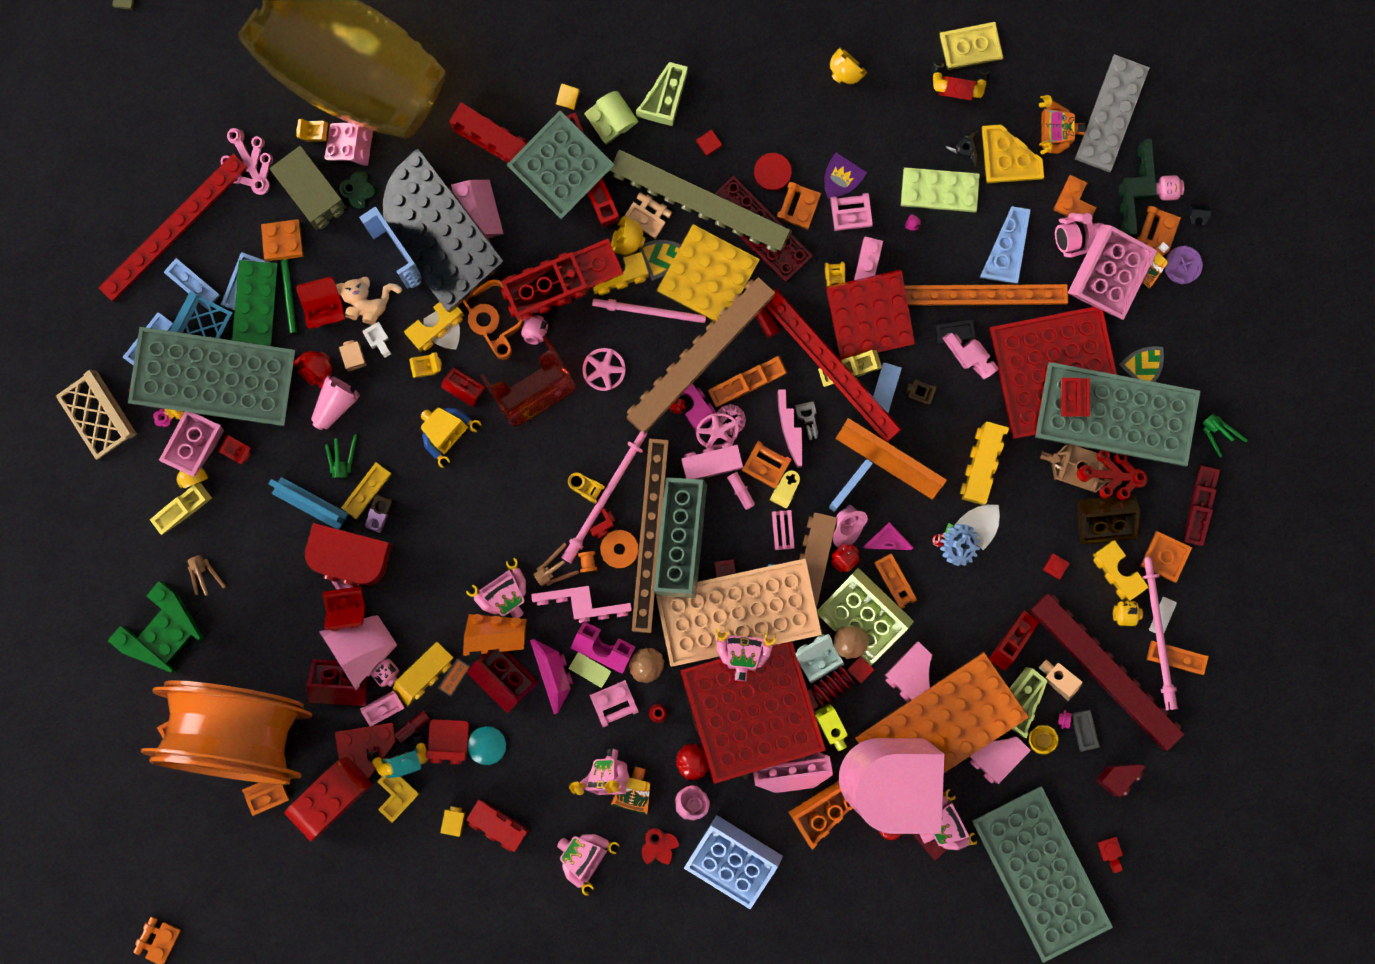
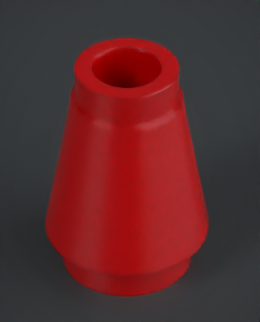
M654 704L649 710V717L653 722H664L668 717V710L663 704ZM657 709L661 710L662 716L656 717L655 711Z

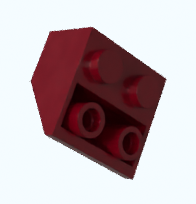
M1140 764L1107 766L1095 781L1112 796H1126L1131 790L1130 785L1134 780L1137 782L1143 776V769L1145 767Z

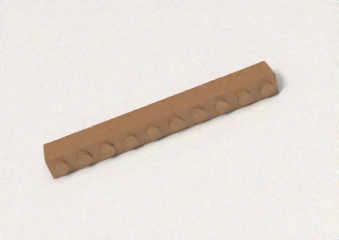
M759 277L755 281L752 279L745 286L746 291L742 295L738 293L733 298V304L729 309L725 307L719 314L720 318L716 322L712 321L706 327L707 332L703 336L699 335L693 341L694 346L690 350L685 349L679 356L681 358L677 364L673 362L666 370L668 373L663 378L660 376L653 385L655 387L650 392L647 390L640 397L642 401L637 406L635 404L632 405L627 411L629 414L627 420L642 434H645L775 296V292Z
M649 439L632 632L651 633L655 598L654 583L666 476L668 440Z

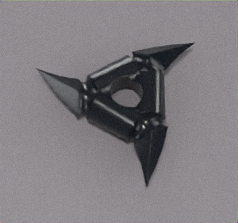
M978 130L966 134L956 146L945 147L955 154L958 153L959 155L971 157L976 166L977 152L972 138H974ZM967 144L969 150L963 149V145Z

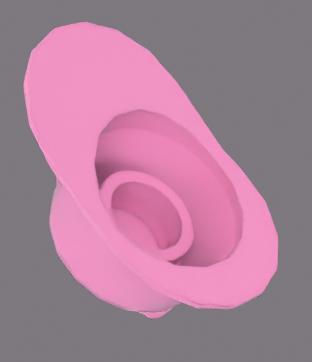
M848 505L846 509L837 514V528L833 535L835 546L839 547L842 544L851 545L857 540L868 520L865 512L858 511L852 505Z

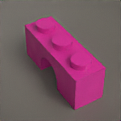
M691 384L681 395L690 397L694 402L693 408L685 413V417L695 431L702 419L716 413L710 403L706 404L703 400L705 395L699 387L696 389ZM712 417L707 419L700 428L711 422Z
M584 621L576 634L571 649L623 674L636 647L619 638L616 644L606 645L599 638L601 629Z

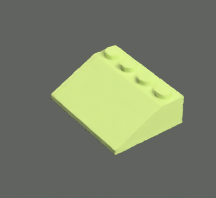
M859 568L817 610L818 616L835 632L841 626H857L865 630L869 643L867 650L864 651L861 657L870 666L914 622Z

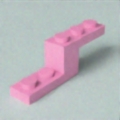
M589 586L531 594L532 602H537V606L547 605L549 600H556V603L567 602L568 598L571 597L574 620H579V623L589 622L592 617H598V620L609 619V615L617 614V617L628 616V612H632L631 603L593 609Z

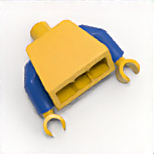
M437 408L433 413L427 409L421 414V419L425 421L421 426L424 432L422 435L424 447L434 458L438 459V464L442 468L444 466L440 462L441 459L445 458L449 463L450 459L447 456H442L441 453L445 454L468 428L467 424L472 432H477V430L472 428L473 423L481 426L478 420L472 421L471 417L460 409L446 408L443 410Z

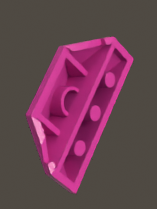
M532 639L530 642L553 713L557 714L571 690L570 684H573L570 673L566 674L564 666L567 663L564 654L560 655L558 651Z

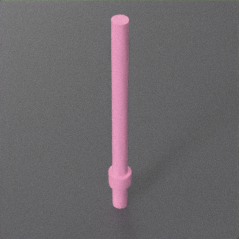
M593 298L592 306L607 308L610 311H615L616 309L705 323L706 320L704 315L620 303L613 299L607 301Z

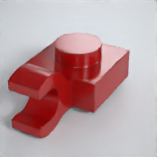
M1117 837L1097 842L1103 861L1109 860L1112 872L1123 871L1117 858L1123 856Z

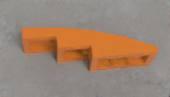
M777 356L709 389L708 392L715 406L719 407L788 372L780 356Z

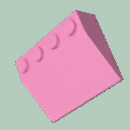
M1101 224L1068 294L1124 320L1157 250L1111 225Z

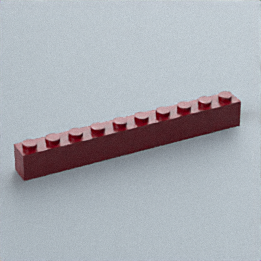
M1045 594L1029 611L1163 750L1168 751L1184 735L1181 732L1182 727L1176 721L1172 722L1167 717L1169 714L1161 706L1158 708L1153 703L1155 699L1149 693H1144L1140 689L1141 685L1134 678L1131 680L1126 675L1128 671L1122 665H1117L1113 661L1114 657L1107 650L1104 652L1099 647L1101 645L1095 637H1090L1086 633L1087 629L1080 622L1077 624L1072 619L1074 617L1068 609H1063L1059 605L1060 601L1053 594L1051 596Z

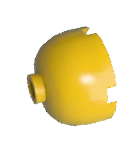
M841 47L831 58L830 69L834 73L832 78L839 84L841 82L846 84L857 83L867 74L864 67L861 69L859 62L848 52L842 50Z
M623 216L618 223L621 227L618 231L615 230L611 246L617 254L631 255L639 247H643L645 237H643L642 226L636 220Z

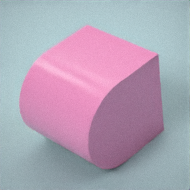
M925 738L869 739L859 743L848 752L839 771L840 789L849 805L870 826L878 831L890 834H941L944 753Z

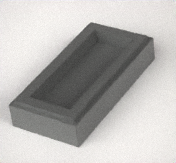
M1091 710L1072 713L1071 718L1080 752L1099 748Z

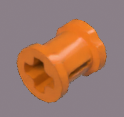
M595 551L578 553L582 566L580 573L597 571L594 562Z

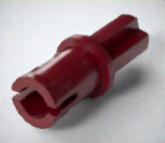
M423 710L411 721L408 720V723L397 731L394 736L401 743L414 732L417 733L418 729L431 719Z

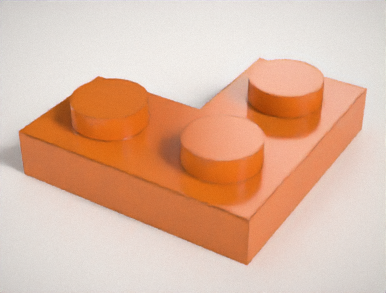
M1069 175L1053 210L1069 217L1070 213H1089L1093 216L1097 207L1079 200L1087 182Z

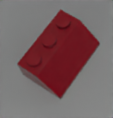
M499 649L488 650V653L482 655L467 671V674L507 714L539 683L508 651L500 652Z
M313 659L306 686L308 703L366 706L370 676H366L359 684L360 687L355 690L337 660Z

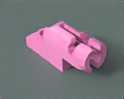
M948 333L942 338L964 369L973 365V369L983 379H986L999 369L994 361L986 363L990 355L979 341L973 339L964 346H961L962 341L957 334Z

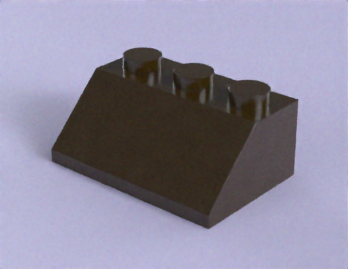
M1130 495L1125 500H1120L1117 496L1106 499L1078 500L1077 520L1080 543L1088 544L1138 539L1140 508L1136 496Z

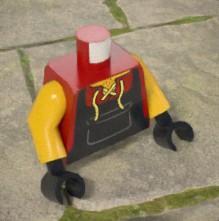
M933 62L931 74H933V86L939 92L938 95L974 101V97L980 98L983 96L986 83L989 81V70L987 73H981V69H979L976 82L943 77L944 64L941 63L940 66H937Z

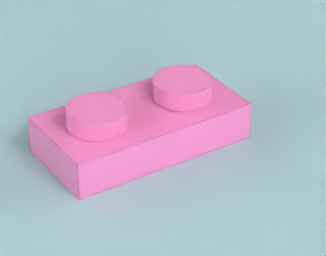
M394 690L360 708L371 727L404 709V705Z

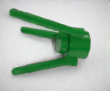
M1214 413L1202 423L1205 426L1202 430L1207 434L1219 458H1222V454L1210 431L1215 433L1219 429L1228 439L1234 441V438L1223 428L1225 427L1242 441H1248Z
M357 434L353 436L347 466H345V462H340L337 438L334 439V464L329 445H325L332 478L348 477V473L351 472Z

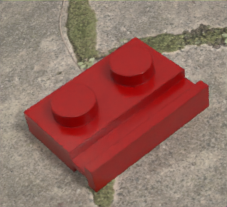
M1061 378V417H1090V378Z

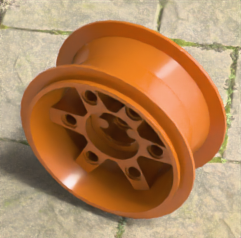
M166 681L164 682V687L153 688L152 692L168 699L170 716L166 735L158 748L141 749L142 754L151 756L150 763L203 775L268 784L287 785L290 784L291 779L289 778H301V773L287 769L284 751L288 731L295 719L312 718V713L303 709V703L265 692L202 682Z

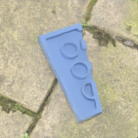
M1013 206L1010 208L980 278L1018 284L1030 209Z

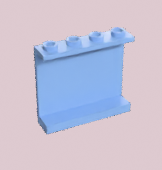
M374 207L360 216V220L373 239L384 232L388 233L408 262V264L396 272L407 289L418 286L421 283L420 280L423 279L420 276L419 270L377 208Z

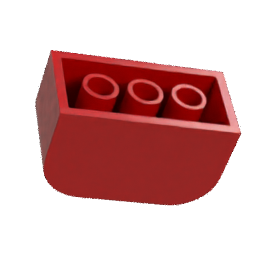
M313 523L305 550V559L312 570L324 575V579L338 582V579H341L343 584L356 587L357 584L370 586L378 583L384 577L393 545L388 542Z
M346 756L325 771L287 808L284 814L312 842L319 838L347 811L373 783Z

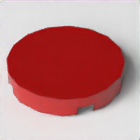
M767 153L761 156L754 167V178L757 184L765 190L778 191L784 188L792 174L789 161L783 155L777 153Z

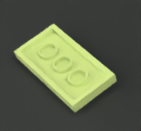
M904 168L901 206L976 212L979 174Z

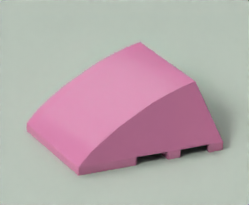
M378 615L364 618L363 625L357 628L349 627L337 631H319L355 690L360 687L359 684L366 676L369 677L371 675V671L375 666L381 663L397 646Z

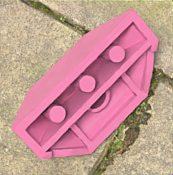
M819 752L753 772L756 786L779 793L814 788L831 777L833 772L830 756Z

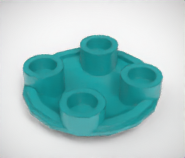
M484 726L471 734L468 740V751L474 761L482 765H491L497 763L506 752V741L499 730L494 727Z

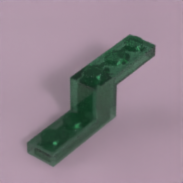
M1144 139L1140 146H1138V155L1142 158L1140 175H1143V177L1124 178L1121 184H1119V195H1122L1123 199L1120 210L1121 214H1124L1122 231L1131 237L1137 234L1134 200L1153 199L1157 195L1152 139Z

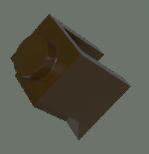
M915 379L913 383L909 382L905 393L908 394V400L929 407L937 386H932ZM917 387L926 390L924 397L915 394Z

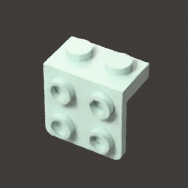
M829 634L818 636L813 643L801 646L795 653L800 667L810 683L844 665V662L833 646Z

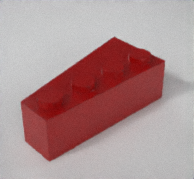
M462 102L449 121L454 132L507 163L527 143L522 137L513 136L508 129L499 127L492 120L482 116Z

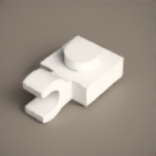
M379 322L362 331L372 349L378 346L384 358L391 355L384 343L389 338Z

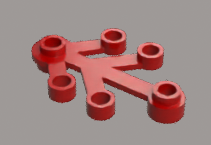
M1104 450L1097 453V459L1110 471L1096 470L1089 465H1083L1077 470V477L1082 482H1087L1092 478L1111 479L1110 483L1099 491L1100 496L1105 499L1113 494V490L1122 481H1129V483L1117 491V497L1120 500L1127 499L1134 488H1141L1147 483L1145 472L1140 469H1134L1127 461V455H1114V461L1120 464L1127 472L1123 473L1111 461L1110 453Z

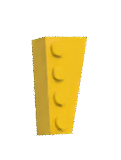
M985 422L981 428L977 429L975 439H978L976 447L973 446L970 457L973 458L972 463L967 465L965 475L968 476L967 481L962 484L960 494H963V500L981 505L987 503L994 479L992 475L995 474L999 463L997 456L1003 450L1004 441H1002L1004 434L1008 433V427Z

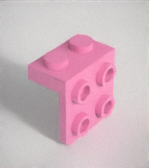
M359 122L330 124L325 159L328 161H352L362 166H368L373 128Z

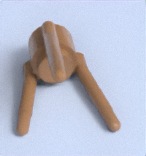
M566 543L559 547L534 573L541 587L545 584L550 586L555 582L579 574V571H574L551 579L554 577L552 572L564 565L565 561H561L550 569L548 567L545 568L567 546Z
M198 555L187 561L196 596L199 593L195 575L198 576L204 595H208L201 575L202 572L206 571L205 567H207L222 588L226 587L209 564L208 559L203 560L202 555Z

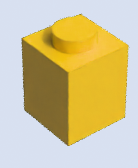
M450 806V809L445 810L440 833L458 837L462 835L466 815L465 812H461L462 808Z

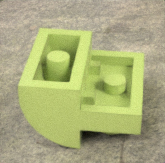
M618 91L606 94L584 113L605 144L610 143L621 133H625L639 122Z

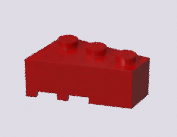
M481 799L477 801L466 819L469 821L468 825L477 831L481 829L485 832L487 838L492 841L497 840L502 844L503 848L510 852H515L529 831V829Z

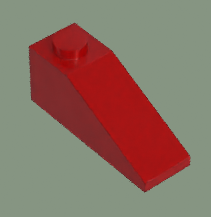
M1024 610L989 658L990 661L1003 671L1008 668L1024 647L1039 621Z

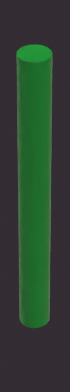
M288 259L280 260L289 333L295 334L297 333L289 264Z

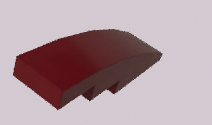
M1200 464L1184 538L1186 543L1204 545L1213 512L1212 505L1216 494L1219 468Z

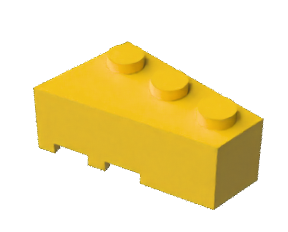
M436 642L396 680L392 691L395 690L399 698L409 706L415 699L418 700L425 693L424 690L428 685L431 687L439 679L437 676L441 672L446 673L450 669L453 657Z

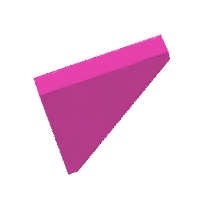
M890 522L863 546L865 549L912 550L914 548Z

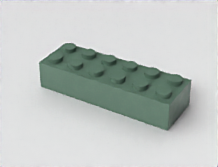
M665 478L654 592L658 596L696 598L707 484L704 480Z

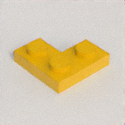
M382 776L377 782L391 796L378 810L393 823L419 793L401 776L397 778Z

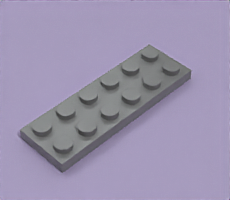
M1114 54L1075 160L1111 172L1150 67Z

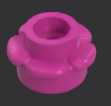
M160 409L154 413V423L159 427H167L172 421L165 414V409Z
M1064 710L1063 714L1059 713L1058 725H1061L1062 729L1070 728L1072 713H1067L1066 710Z

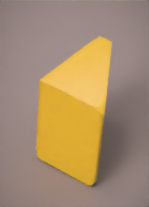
M561 84L556 105L574 110L580 90Z

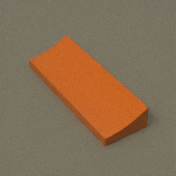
M849 418L835 438L932 500L947 481L942 476Z

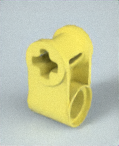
M795 471L786 472L775 488L770 500L787 509L800 482L798 473ZM794 475L796 482L789 485L786 476Z

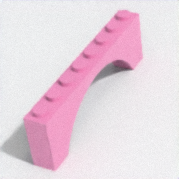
M916 642L885 674L887 677L885 681L892 688L897 687L901 691L900 696L907 702L914 699L930 688L929 667L932 654L921 643ZM1015 736L1003 740H995L969 756L971 759L970 764L977 770L981 768L985 772L983 776L991 784L993 782L999 784L1031 750Z

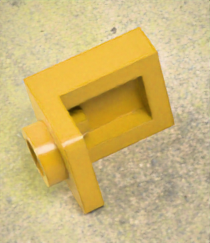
M298 119L296 136L306 142L326 141L328 123L325 121Z
M437 352L409 359L413 378L435 375L441 371V359L438 357Z

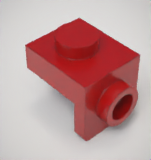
M227 435L218 452L242 464L243 461L246 462L248 460L251 448Z
M605 508L601 511L606 520L590 529L593 537L598 536V538H601L609 533V529L614 527L612 522L615 519L610 511L606 512Z

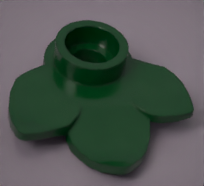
M367 172L353 173L349 180H344L339 186L341 196L348 199L350 204L358 209H364L365 199L372 198L377 194L376 188L367 182ZM350 186L352 191L348 192L345 187Z

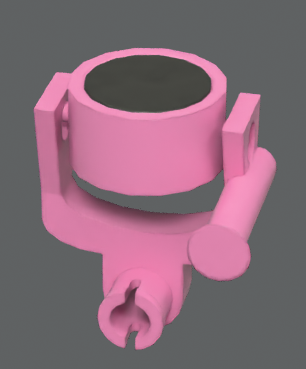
M1070 213L1069 217L1059 219L1060 223H1065L1058 225L1055 230V239L1059 250L1066 257H1075L1087 253L1103 223H1092V215L1089 213ZM1075 221L1082 222L1085 229L1086 240L1083 249H1080L1082 246L1081 231Z

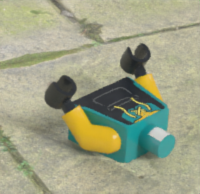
M420 731L421 735L418 737H414L413 734L411 735L416 748L381 759L379 758L378 748L373 747V752H369L366 749L367 760L372 762L377 772L381 776H386V778H397L422 769L421 765L428 761L426 759L427 749L423 733Z

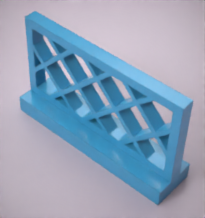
M190 291L170 331L183 333L186 328L187 333L185 334L202 331L203 336H205L204 330L215 327L217 333L215 338L220 339L232 312ZM199 301L207 304L209 312L198 315L196 307ZM210 306L216 308V310L211 311ZM218 311L226 313L227 316L224 321L216 324L212 313ZM210 314L214 325L203 328L199 317ZM197 318L200 329L190 332L187 324L189 320Z
M282 477L278 482L271 479L268 483L274 487L273 495L338 530L342 528L349 515L345 511Z

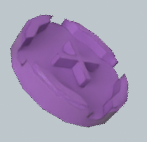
M1180 246L1171 250L1165 258L1168 261L1165 266L1167 276L1175 283H1191L1202 272L1203 262L1200 258L1201 256L1195 249L1188 246Z

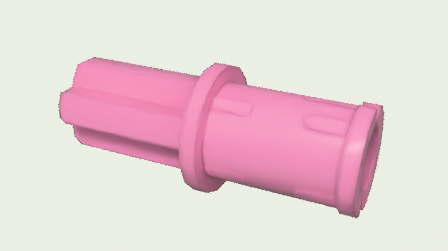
M738 472L728 476L727 479L735 491L734 494L738 496L744 508L749 509L753 507L755 503L747 490L748 487L744 485Z

